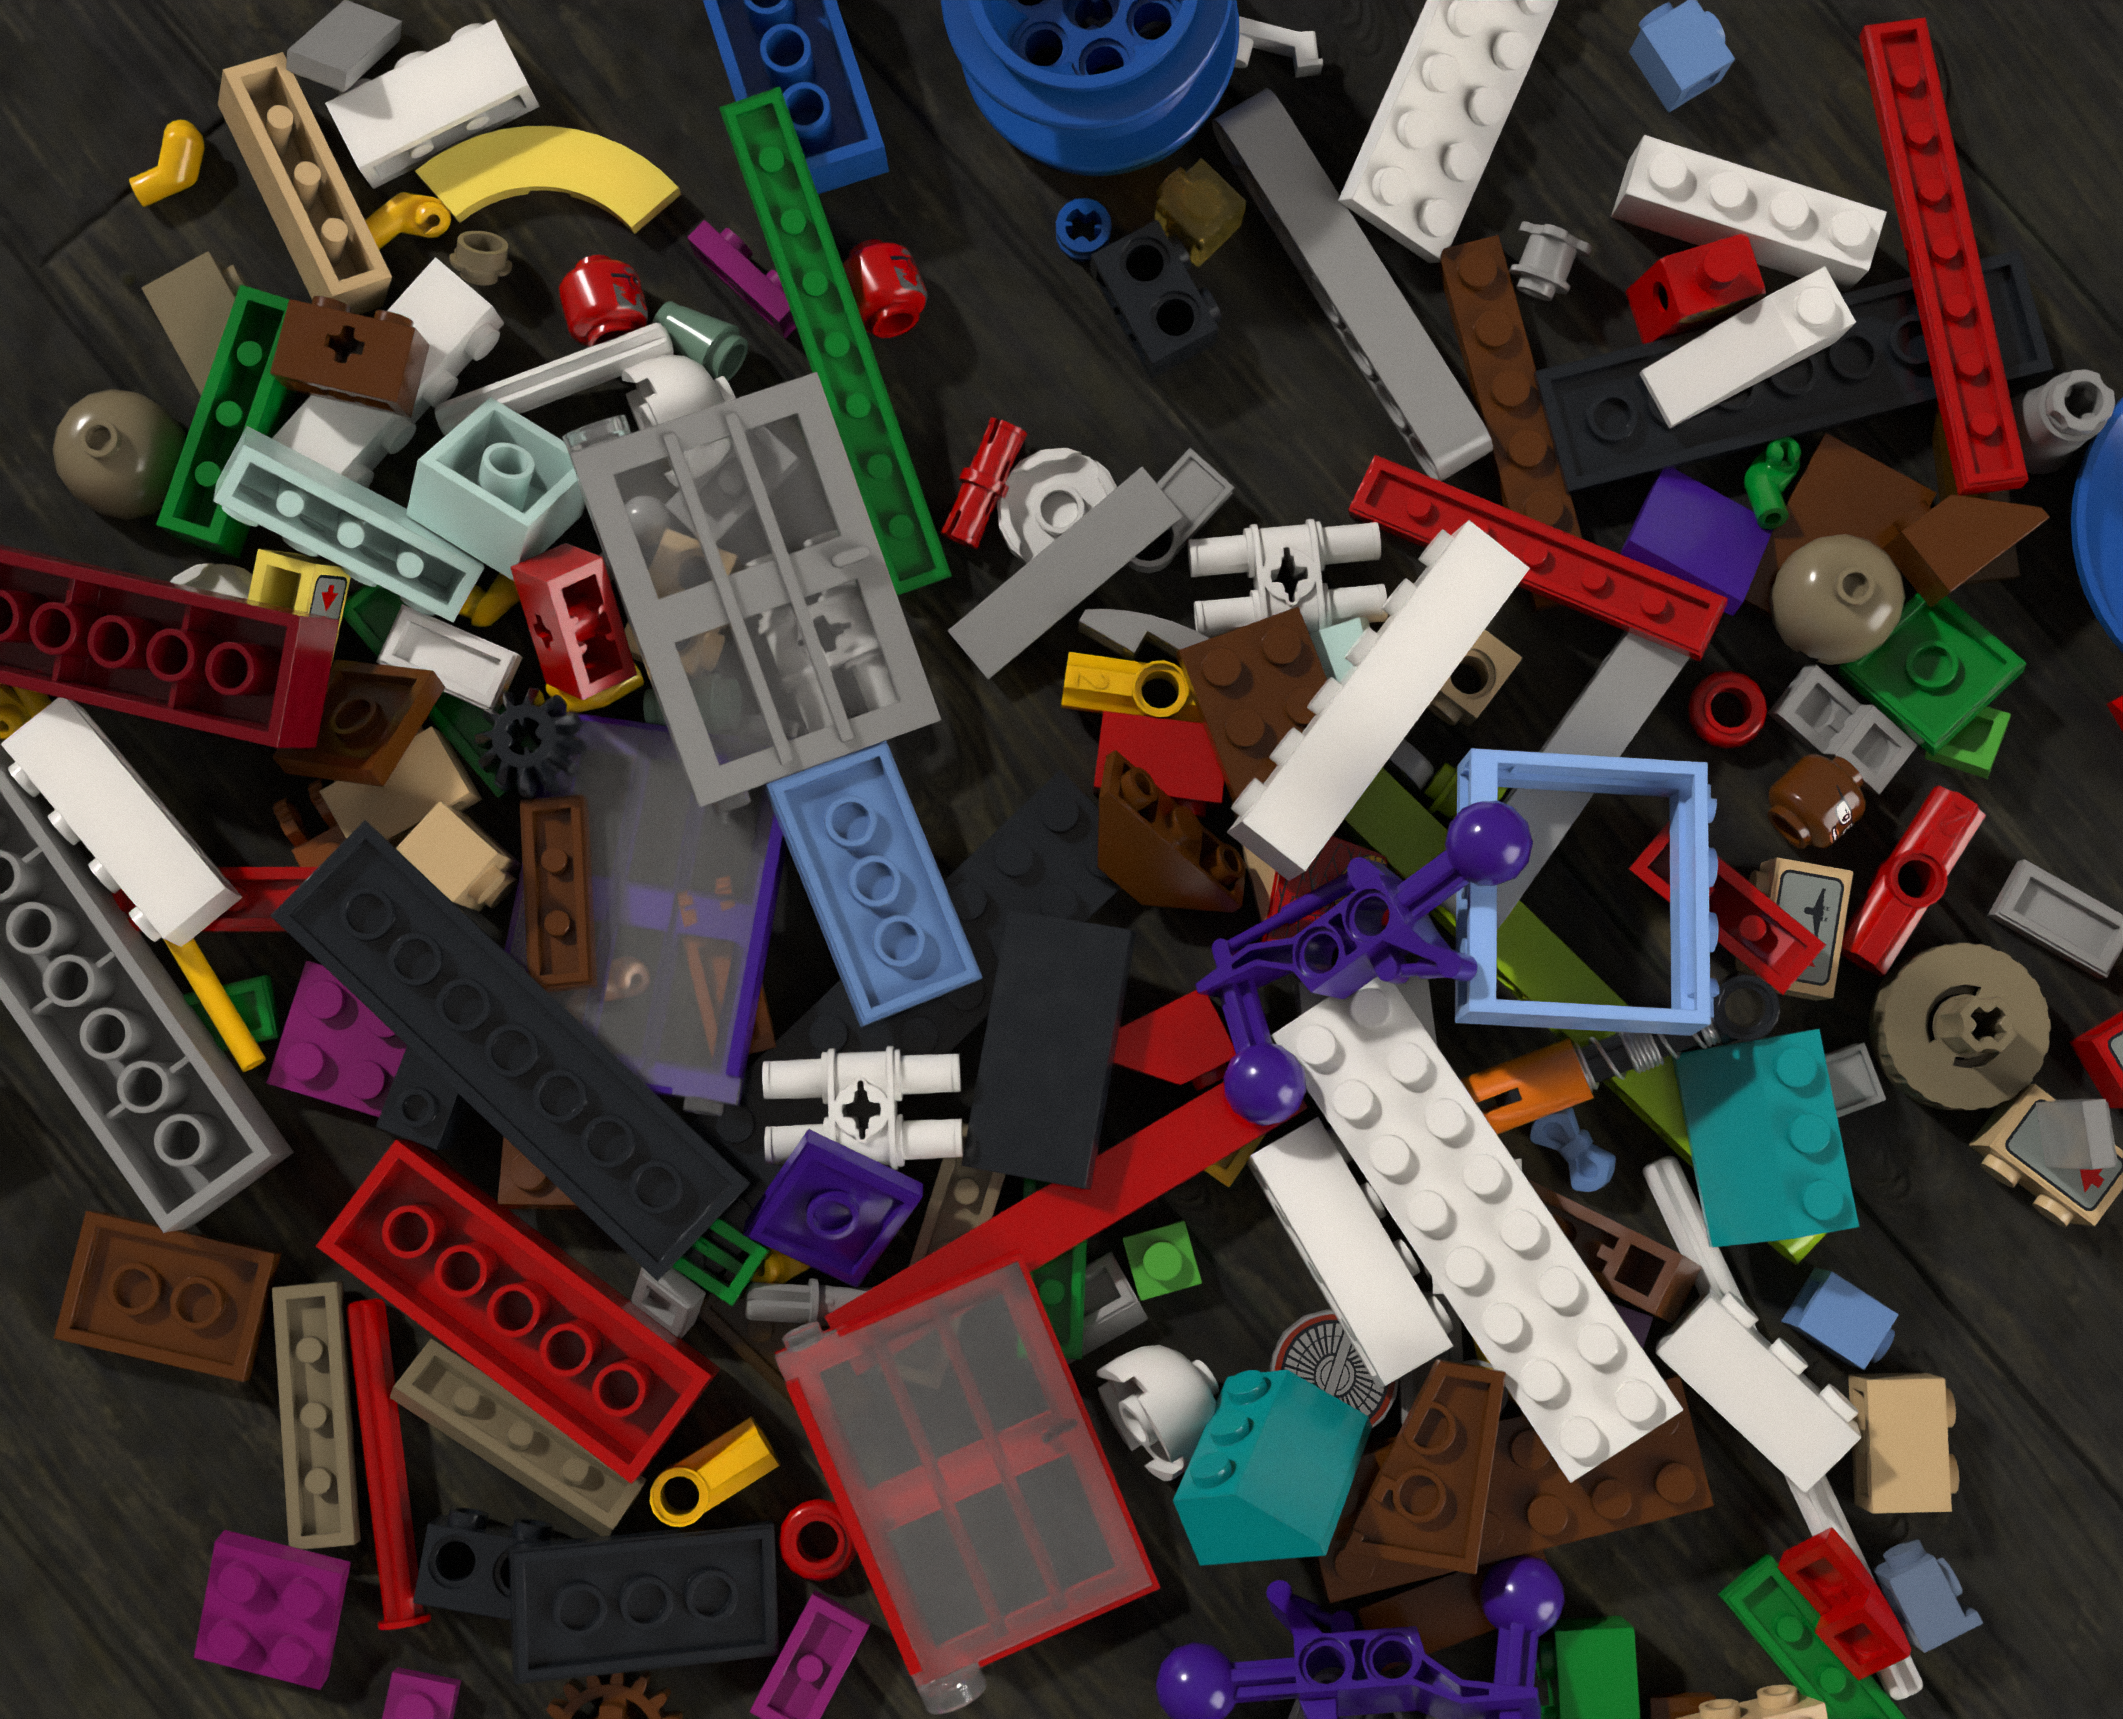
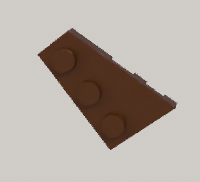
M1440 1359L1435 1360L1340 1547L1342 1552L1476 1574L1504 1390L1505 1371Z

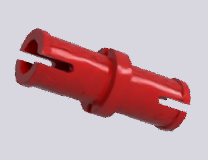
M994 417L990 418L983 440L970 468L964 467L960 474L959 481L963 484L940 534L967 547L968 545L972 549H978L979 542L990 515L997 504L998 497L1005 498L1009 490V486L1005 485L1014 460L1027 437V433L1024 430L1004 420L1000 421Z

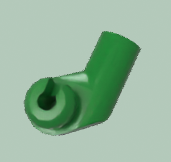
M1790 437L1770 441L1766 449L1752 462L1745 474L1744 486L1756 521L1762 529L1771 530L1781 527L1789 518L1782 493L1797 474L1800 467L1799 458L1801 456L1799 444Z

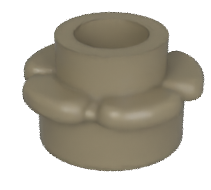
M467 231L460 234L457 239V247L454 249V253L449 256L450 264L460 271V276L465 281L476 285L495 284L498 281V276H506L511 272L513 265L511 261L507 260V241L496 234L485 231Z

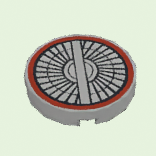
M1332 1309L1322 1310L1301 1317L1283 1332L1272 1354L1270 1371H1291L1367 1415L1372 1428L1385 1418L1397 1397L1398 1379L1382 1388H1377Z

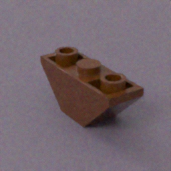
M1117 750L1106 756L1099 795L1098 868L1142 905L1229 913L1240 909L1243 903L1247 863L1243 861L1237 850L1229 844L1222 843L1199 822L1189 808L1180 806L1155 784L1152 777L1144 769L1135 767Z

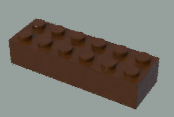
M1664 1369L1657 1370L1681 1404L1682 1412L1571 1483L1520 1407L1505 1408L1503 1414L1499 1417L1478 1565L1713 1507L1712 1496L1680 1376ZM1397 1436L1366 1443L1328 1551L1325 1556H1314L1321 1587L1329 1603L1455 1572L1344 1553L1340 1549Z

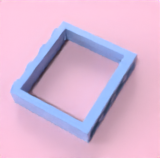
M1471 748L1457 766V814L1462 808L1477 802L1497 801L1498 787L1669 797L1671 1009L1496 999L1497 885L1478 886L1470 882L1456 892V951L1474 957L1478 967L1477 973L1472 980L1467 982L1455 980V1023L1691 1036L1711 1024V1017L1714 1018V997L1719 995L1718 981L1716 978H1710V952H1713L1717 946L1719 925L1716 913L1709 912V887H1713L1716 881L1718 858L1716 850L1708 846V823H1712L1714 820L1717 799L1711 798L1707 762Z

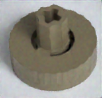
M1955 943L1918 951L1903 959L1892 968L1880 983L1873 998L1869 1015V1037L1874 1056L1884 1075L1907 1097L1937 1109L1977 1110L1978 1108L1994 1107L2003 1101L2012 1099L2019 1091L2026 1088L2033 1081L2032 1078L2039 1072L2044 1063V1056L2048 1052L2051 1024L2048 1017L2046 999L2042 996L2036 980L2029 975L2027 969L2022 964L2017 963L2010 955L1994 950L1990 946ZM1975 988H1978L1977 993H1976V995L1974 996V995H1973L1974 990H1975ZM1960 994L1948 998L1939 1005L1938 1009L1934 1014L1932 1023V1029L1935 1039L1930 1041L1931 1039L1928 1031V1022L1930 1013L1932 1012L1933 1008L1939 1001L1944 999L1946 996ZM1975 1027L1982 1034L1980 1037H1974L1971 1034Z

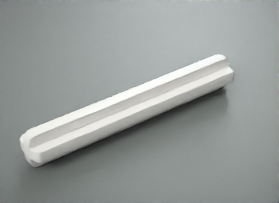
M661 323L650 324L439 403L435 407L436 420L442 433L447 435L489 397L521 414L620 377L625 369L645 360L663 355H673L674 350L671 337L665 326H662Z

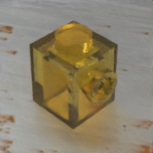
M1201 158L1187 172L1182 167L1177 168L1160 185L1156 192L1159 200L1156 204L1155 220L1158 219L1167 236L1173 233L1177 234L1189 255L1190 261L1199 268L1242 225L1247 201Z

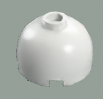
M659 356L627 368L621 373L622 381L636 384L637 389L626 393V397L639 430L736 399L732 388L724 376L713 380L704 366L685 356ZM730 437L683 452L692 480L702 476L719 464L730 449ZM673 470L664 474L675 488L679 487Z
M1161 1345L1134 1349L1115 1358L1097 1370L1096 1377L1108 1379V1382L1098 1388L1100 1398L1109 1418L1129 1449L1133 1451L1140 1445L1144 1446L1147 1452L1154 1458L1145 1467L1163 1481L1173 1480L1185 1472L1206 1424L1215 1413L1216 1401L1213 1396L1219 1392V1387L1209 1368L1200 1360H1195L1191 1363L1178 1351Z

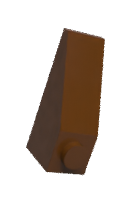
M1528 1179L1600 1287L1674 1325L1702 1266L1686 1256Z

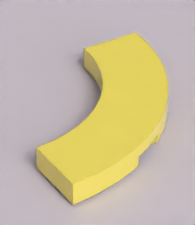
M522 126L481 134L448 148L415 170L418 177L442 201L459 223L478 210L503 199L526 195L530 191H556L568 193L573 198L581 199L600 207L620 220L635 234L681 195L679 187L659 168L622 144L593 133L556 126Z

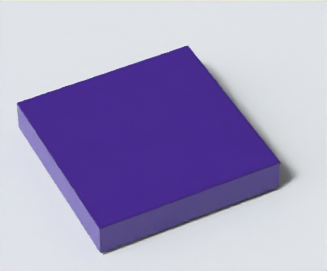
M1670 468L1661 470L1656 476L1620 554L1728 598V604L1724 612L1733 616L1744 602L1773 529H1762L1759 527L1753 511L1680 471Z
M808 1129L745 1220L743 1235L858 1288L922 1199L923 1183Z

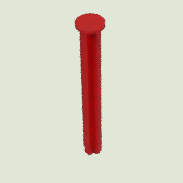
M374 1298L348 1304L346 1312L384 1620L378 1622V1630H393L431 1621V1613L423 1612V1605L413 1603L419 1572L398 1403L390 1398L393 1386L395 1385L386 1306L382 1299Z

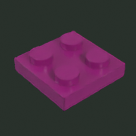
M306 960L267 1084L380 1117L407 1045L322 964Z
M224 1530L214 1544L194 1658L320 1690L329 1677L351 1562Z

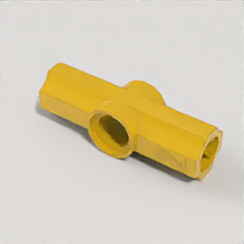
M1069 652L1061 708L1103 714V711L1202 723L1183 671L1176 664L1165 660L1144 663ZM1152 679L1167 680L1174 686L1177 692V700L1166 708L1152 707L1144 700L1142 687Z

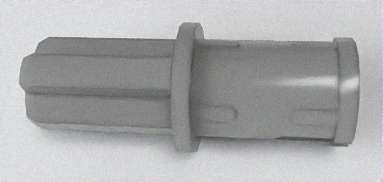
M809 1279L807 1285L753 1282L749 1284L745 1292V1317L749 1320L804 1323L806 1330L814 1331L816 1325L829 1326L824 1316L874 1287H833L819 1285L818 1279Z

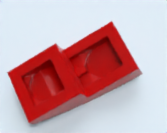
M1833 1527L1783 1552L1777 1568L1821 1615L1814 1632L1858 1681L1909 1657L1911 1646L1889 1603L1864 1565Z

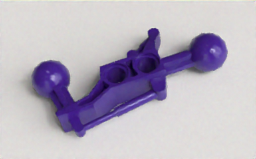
M1481 801L1462 808L1449 824L1445 841L1446 850L1405 881L1377 861L1356 857L1350 861L1346 873L1283 906L1281 912L1229 940L1220 938L1214 941L1212 953L1217 968L1195 985L1198 994L1218 997L1222 1004L1236 1055L1231 1058L1223 1077L1225 1098L1233 1112L1249 1123L1261 1126L1284 1122L1299 1110L1306 1093L1305 1070L1299 1060L1287 1049L1272 1042L1258 995V988L1292 973L1297 975L1311 993L1345 1000L1377 976L1380 980L1393 984H1404L1409 977L1418 976L1420 979L1446 977L1462 982L1470 981L1475 977L1478 965L1474 957L1452 950L1438 933L1428 913L1470 882L1478 886L1499 885L1515 879L1529 863L1533 845L1529 825L1512 806L1500 801ZM1351 893L1294 937L1249 944L1284 924H1293ZM1389 909V922L1382 931L1381 919L1384 912ZM1338 946V959L1332 968V954ZM1412 952L1426 959H1419L1417 963L1407 964L1404 956Z
M1529 1554L1499 1560L1488 1569L1480 1589V1602L1488 1621L1498 1630L1493 1683L1462 1680L1425 1654L1416 1626L1356 1631L1353 1616L1349 1612L1341 1610L1331 1614L1321 1610L1320 1605L1293 1594L1289 1583L1283 1580L1272 1582L1268 1586L1266 1594L1272 1613L1293 1635L1294 1658L1231 1662L1224 1653L1214 1646L1192 1642L1175 1648L1161 1663L1156 1682L1159 1705L1171 1719H1224L1232 1711L1235 1703L1297 1698L1299 1699L1305 1719H1349L1340 1717L1419 1711L1437 1719H1541L1538 1688L1534 1687L1538 1637L1552 1628L1561 1615L1565 1601L1563 1584L1555 1571L1543 1559ZM1318 1622L1331 1628V1633H1322L1314 1623ZM1404 1662L1411 1666L1409 1671L1399 1678L1391 1679L1379 1674L1382 1668L1389 1663ZM1337 1667L1344 1671L1341 1678L1333 1683L1322 1684L1313 1680L1316 1674L1324 1668Z

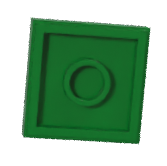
M1917 593L1903 606L1900 621L1883 645L1855 662L1842 663L1839 666L1838 675L1930 755L1934 756L2024 672L2026 662L1947 596L1930 608L1921 595Z

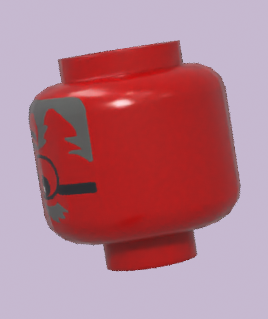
M878 239L867 240L856 245L842 265L866 332L873 333L876 337L891 338L907 332L919 321V314L925 308L927 302V290L913 256L904 246L895 243H884Z
M605 255L588 256L581 259L575 268L566 274L559 285L560 300L569 334L580 345L592 347L645 327L648 324V309L639 276L631 265L613 260Z

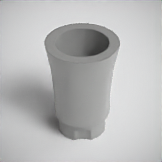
M2087 369L2063 373L2038 388L2019 392L2010 398L2027 472L2047 474L2063 468L2075 457L2080 447L2086 441L2097 435L2104 428L2107 420L2113 414L2115 396L2114 391L2103 383L2099 373Z

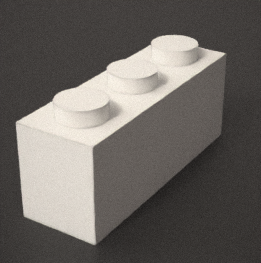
M495 19L484 25L481 23L467 25L455 32L449 42L429 52L417 51L401 58L395 64L393 70L373 80L359 79L345 92L340 91L338 97L325 103L358 169L373 189L425 164L434 156L458 143L490 132L540 107Z
M1709 1287L1682 1314L1674 1325L1656 1341L1655 1353L1806 1494L1862 1438L1858 1424L1853 1420L1859 1412L1831 1384H1828L1821 1391L1802 1372L1809 1365L1783 1339L1779 1337L1773 1344L1765 1339L1753 1327L1759 1320L1758 1317L1742 1300L1730 1291L1721 1298Z

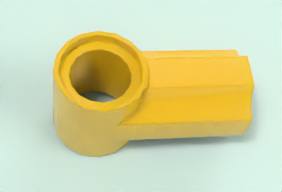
M750 1416L682 1460L668 1465L658 1475L650 1489L652 1511L661 1522L669 1526L684 1527L695 1523L708 1510L779 1467L780 1462L764 1432L754 1418ZM686 1477L692 1480L699 1491L698 1504L687 1510H679L672 1507L667 1502L664 1494L665 1484L669 1479Z

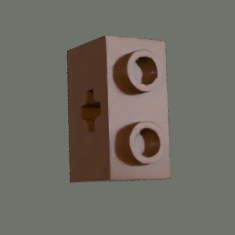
M314 296L311 304L289 299L270 374L287 390L411 418L430 346L419 331L413 327L414 322L411 319L384 310L375 311L374 318L351 313L352 308L346 303L323 296ZM359 343L363 347L362 355L350 354L347 362L342 359L343 351L355 352Z

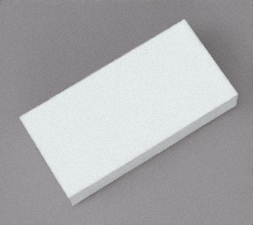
M402 604L376 662L381 665L433 670L445 686L444 693L481 709H492L498 713L503 702L502 696L504 693H507L523 657Z

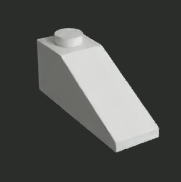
M1824 266L1766 296L1643 369L1639 374L1670 429L1834 344L1856 321Z

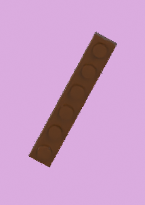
M1499 235L1444 248L1440 255V262L1436 263L1477 413L1492 440L1493 451L1489 452L1503 507L1582 539L1570 493L1566 494L1533 376L1536 369ZM1526 590L1532 613L1562 606L1560 603Z

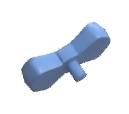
M1572 1107L1532 1122L1530 1140L1535 1144L1557 1150L1568 1162L1571 1186L1574 1190L1592 1192L1605 1187L1611 1181L1615 1170V1155L1592 1144L1593 1140L1590 1133L1585 1129L1580 1130Z

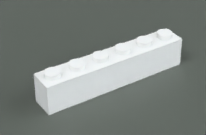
M1470 520L1464 523L1452 535L1442 529L1435 536L1418 559L1427 567L1413 584L1405 578L1382 606V609L1390 616L1380 630L1376 633L1368 627L1347 652L1344 658L1353 665L1340 683L1333 677H1330L1308 704L1307 708L1316 715L1301 733L1293 727L1284 736L1269 757L1277 766L1264 784L1257 778H1254L1232 805L1231 810L1237 813L1239 817L1227 833L1288 881L1307 870L1530 569Z

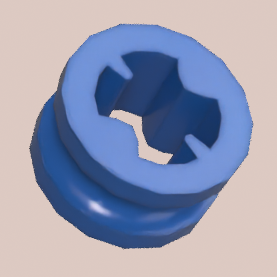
M1089 198L1074 199L1065 204L1059 211L1056 220V241L1061 252L1070 259L1079 262L1091 261V254L1109 245L1112 230L1111 217L1103 205ZM1078 218L1083 224L1089 223L1092 220L1097 222L1098 225H1095L1094 237L1096 239L1091 242L1083 236L1075 240L1071 239L1068 236L1072 235L1073 232L1071 221Z

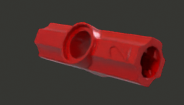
M1935 786L1890 857L1883 860L1875 868L1871 887L1844 928L1840 952L1843 958L1860 969L1867 970L1879 977L1885 976L1928 906L1936 903L1943 896L1948 884L1947 876L1986 816L1978 808V804L1959 792L1948 790L1942 786ZM1903 865L1912 867L1920 878V889L1914 898L1906 895L1898 884V874Z

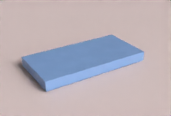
M886 740L766 784L764 789L860 1027L975 983L983 978Z

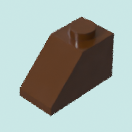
M1951 494L1934 508H1931L1923 500L1893 523L1900 533L1882 549L1889 554L1895 565L1931 608L2050 517L2042 507Z

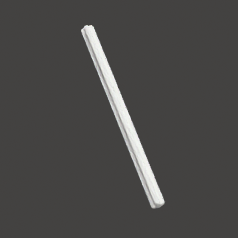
M1665 1156L1646 1165L1643 1168V1175L1680 1254L1702 1266L1694 1282L1699 1295L1701 1296L1711 1287L1721 1298L1730 1291L1744 1302L1719 1247H1709L1702 1210L1678 1159L1674 1156ZM1784 1474L1812 1536L1833 1527L1875 1581L1826 1475L1805 1494ZM1910 1655L1908 1658L1876 1672L1886 1694L1894 1700L1907 1698L1922 1689L1923 1682Z

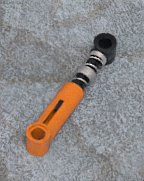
M1744 972L1729 974L1718 981L1719 995L1714 997V1018L1711 1017V1024L1691 1036L1615 1032L1614 1035L1598 1041L1594 1037H1590L1588 1044L1582 1047L1576 1042L1573 1045L1569 1037L1460 1080L1475 1103L1491 1097L1495 1098L1497 1105L1481 1111L1498 1135L1594 1098L1593 1089H1598L1599 1082L1614 1076L1624 1080L1626 1072L1633 1069L1639 1074L1641 1071L1649 1070L1650 1067L1654 1069L1655 1066L1658 1067L1659 1064H1664L1663 1058L1672 1055L1674 1058L1679 1059L1681 1051L1696 1045L1706 1049L1707 1046L1711 1047L1712 1044L1716 1045V1043L1721 1042L1724 1046L1738 1040L1751 1041L1760 1039L1768 1034L1778 1021L1780 1012L1778 996L1770 984L1756 975ZM1741 988L1754 989L1761 997L1762 1002L1761 1013L1757 1019L1742 1025L1729 1020L1726 1015L1725 1005L1730 994Z

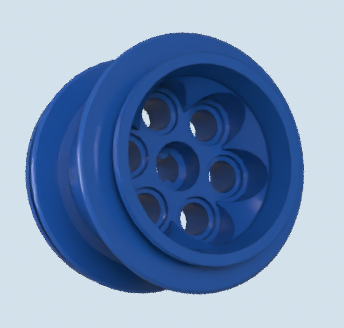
M941 0L943 20L949 40L957 58L962 64L965 79L973 99L983 116L1005 140L1028 157L1045 166L1077 175L1109 176L1129 173L1157 163L1179 150L1204 127L1216 110L1233 73L1238 53L1239 14L1236 0H1043L1033 6L1023 5L1018 2L1019 0ZM1090 16L1098 21L1106 16L1111 18V21L1101 28L1095 25H1091L1086 29L1081 28L1082 23ZM1153 21H1160L1170 26L1163 36L1155 40L1145 39L1139 35L1141 28ZM1044 48H1056L1062 52L1060 58L1050 66H1038L1032 63V58L1035 54ZM1113 64L1120 67L1109 72L1093 75L1099 67Z

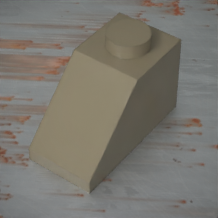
M209 251L142 287L145 296L200 395H202L240 284L248 286L234 264L225 268Z

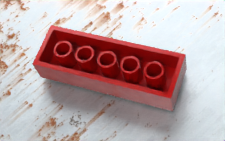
M396 1139L316 1247L629 1483H634L643 1475L721 1368L681 1338L676 1337L635 1306L629 1299L510 1210L498 1205V1201L422 1144L409 1139Z

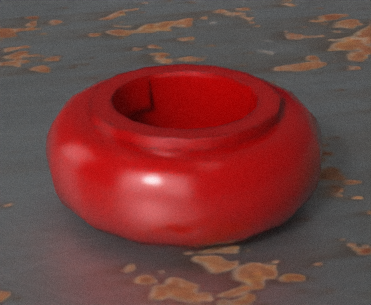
M1734 671L1715 672L1702 679L1692 691L1688 704L1689 721L1697 736L1709 745L1723 749L1741 747L1752 741L1764 727L1767 715L1766 699L1758 684L1745 674ZM1718 693H1731L1739 698L1742 703L1744 715L1738 727H1725L1714 719L1711 712V702Z
M815 1499L802 1502L788 1513L781 1525L778 1540L781 1556L790 1570L804 1579L823 1581L835 1578L849 1568L857 1555L855 1546L834 1501ZM815 1521L826 1522L832 1526L837 1533L839 1541L834 1553L822 1559L813 1558L805 1553L799 1539L803 1528Z

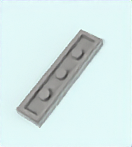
M1142 466L957 622L948 632L986 678L990 679L1182 518L1183 514Z

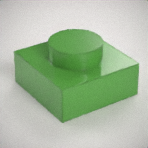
M1986 706L1934 756L1926 751L1925 759L1988 779L2008 727L2011 714Z
M1184 1220L1122 1237L1140 1301L1202 1284Z

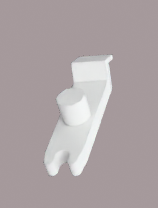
M1239 16V44L1234 67L1246 68L1252 48H1257L1293 58L1295 77L1321 75L1323 59L1318 58L1315 31L1298 32Z

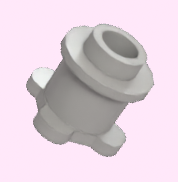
M1522 221L1518 232L1529 237L1519 264H1513L1509 271L1511 275L1519 279L1516 288L1529 296L1545 301H1552L1554 293L1567 294L1570 285L1566 282L1576 254L1589 257L1593 246L1570 235L1568 231L1560 227Z

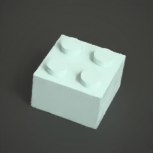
M489 397L418 459L406 516L514 581L510 569L511 566L546 551L583 514L585 502L578 485L579 479L570 457L571 453L579 450L492 397Z

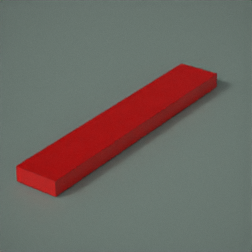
M1374 455L1348 509L1350 517L1364 523L1377 522L1379 529L1424 548H1427L1442 529L1452 535L1464 523L1470 520L1530 568L1517 586L1697 661H1701L1728 604V598L1377 455Z

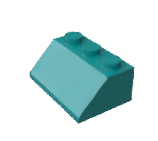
M1819 1029L1797 1031L1751 1041L1730 1043L1724 1046L1719 1045L1706 1049L1681 1052L1679 1059L1672 1056L1709 1247L1795 1239L1859 1227Z
M1247 1370L1234 1376H1228L1216 1401L1215 1413L1205 1426L1173 1499L1199 1565L1325 1556L1372 1429L1369 1417L1289 1370L1270 1372Z

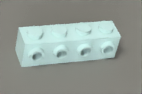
M246 426L216 483L213 501L222 505L223 511L232 518L249 526L256 527L259 524L281 535L283 541L295 550L312 557L320 555L342 566V570L356 581L371 587H376L378 584L399 595L406 605L425 615L434 616L437 614L454 622L484 570L482 561L406 516V508Z

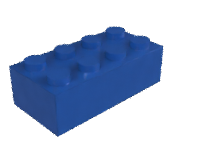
M703 0L735 101L777 87L781 88L818 194L889 172L885 146L837 0Z

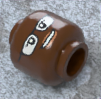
M1818 754L1804 756L1771 786L1768 797L1771 809L1767 813L1768 819L1775 830L1797 848L1803 849L1807 845L1815 848L1829 847L1864 814L1866 802L1860 789L1864 784L1863 777L1849 761L1837 756L1830 760Z

